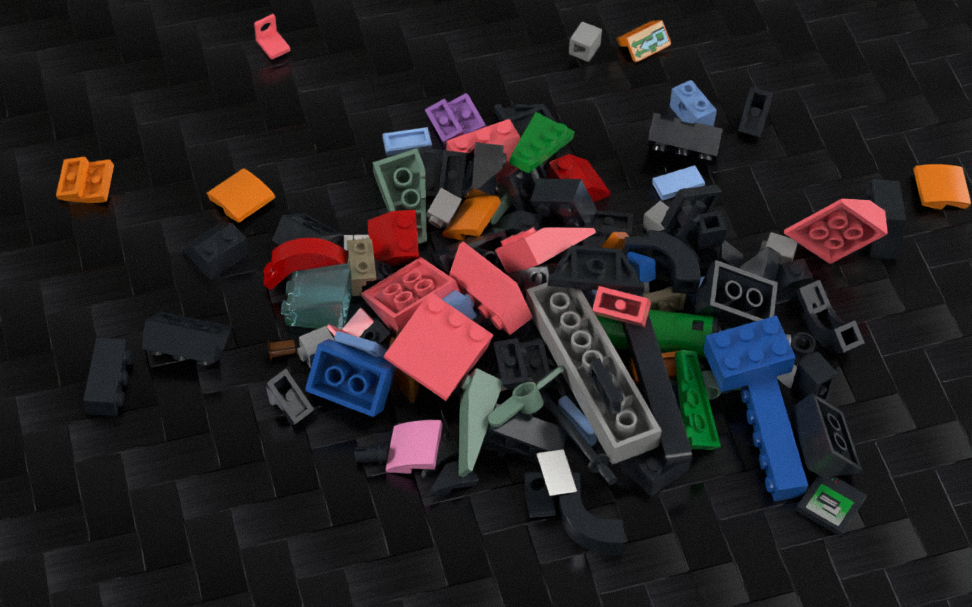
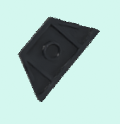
M501 104L494 105V112L499 120L502 122L510 119L520 138L536 112L556 122L544 104H515V108H501ZM549 157L546 161L543 162V166L551 157Z
M577 245L570 246L566 256L558 263L555 272L549 275L547 286L587 290H598L600 286L634 294H643L645 284L637 280L634 268L626 261V256L621 249Z

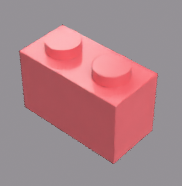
M599 286L592 311L598 316L645 327L651 302L648 298Z

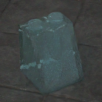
M350 264L294 271L292 280L287 281L286 285L287 301L283 300L281 315H285L286 325L319 329L330 324L343 329L352 295Z

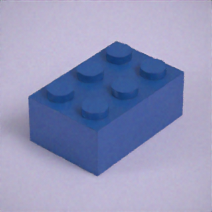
M777 316L706 335L703 349L721 392L791 373L796 358Z
M327 339L317 346L305 391L374 417L384 410L396 366L387 360Z

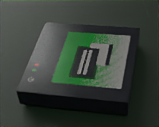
M818 475L797 505L796 511L841 537L866 500L867 495L834 476L821 477Z

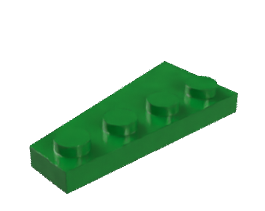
M536 112L512 152L509 164L529 174L573 139L575 131Z
M680 350L674 353L681 418L691 449L704 450L720 448L721 445L697 352Z

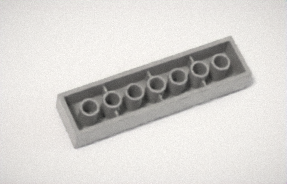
M547 283L527 289L526 303L533 316L532 320L558 367L560 365L564 367L562 374L611 463L615 464L659 447L661 429L581 289L547 286ZM598 358L601 359L605 367H609L612 373V381L615 387L618 386L621 389L624 397L620 413L610 416L589 377L590 361Z

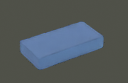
M337 331L334 337L336 342L381 359L384 358L388 351L376 342Z

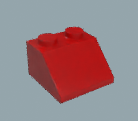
M568 154L548 163V179H581L593 202L611 195V192L588 160Z
M416 210L391 211L368 220L369 239L372 240L374 259L392 266L408 265L419 258Z

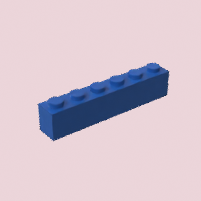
M777 377L742 386L740 390L741 399L748 407L747 420L749 425H753L754 428L753 441L755 447H759L761 453L759 455L761 469L766 471V488L768 493L772 492L774 501L804 497L808 483Z

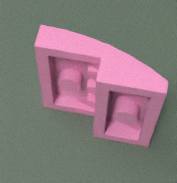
M441 420L413 421L394 426L386 472L412 473V468L435 469L443 426Z

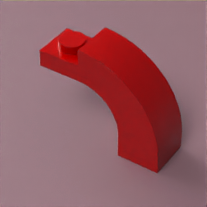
M299 238L285 242L272 251V262H269L263 271L264 286L272 290L287 275L298 270H313L333 281L348 268V251L335 243L318 238Z

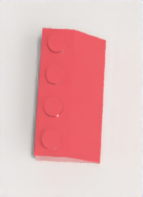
M465 242L459 244L449 276L456 280L460 293L463 295L467 294L472 299L474 307L477 308L484 319L489 318L498 330L503 329L511 335L533 318L518 284Z

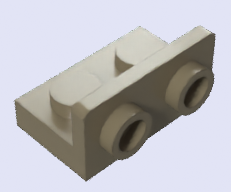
M347 240L352 297L362 296V286H366V281L376 280L372 240Z
M672 286L664 290L644 293L643 296L651 302L650 310L675 312L683 310L686 294L672 293Z

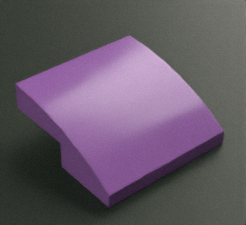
M467 93L449 103L443 99L425 109L444 144H447L448 140L486 127Z

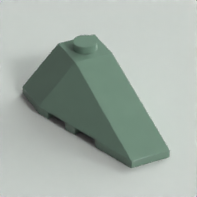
M416 148L373 162V173L388 211L416 210L418 245L427 242L425 167L418 149Z
M475 369L470 375L466 374L460 386L463 391L460 397L459 476L463 478L473 470L489 425L488 416L494 411L503 385L502 380L479 369Z

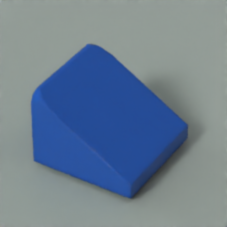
M628 252L627 262L635 269L639 282L647 283L656 278L655 260L634 252Z

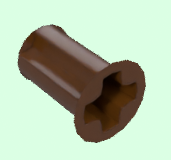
M294 340L273 343L268 341L271 360L272 357L296 354Z

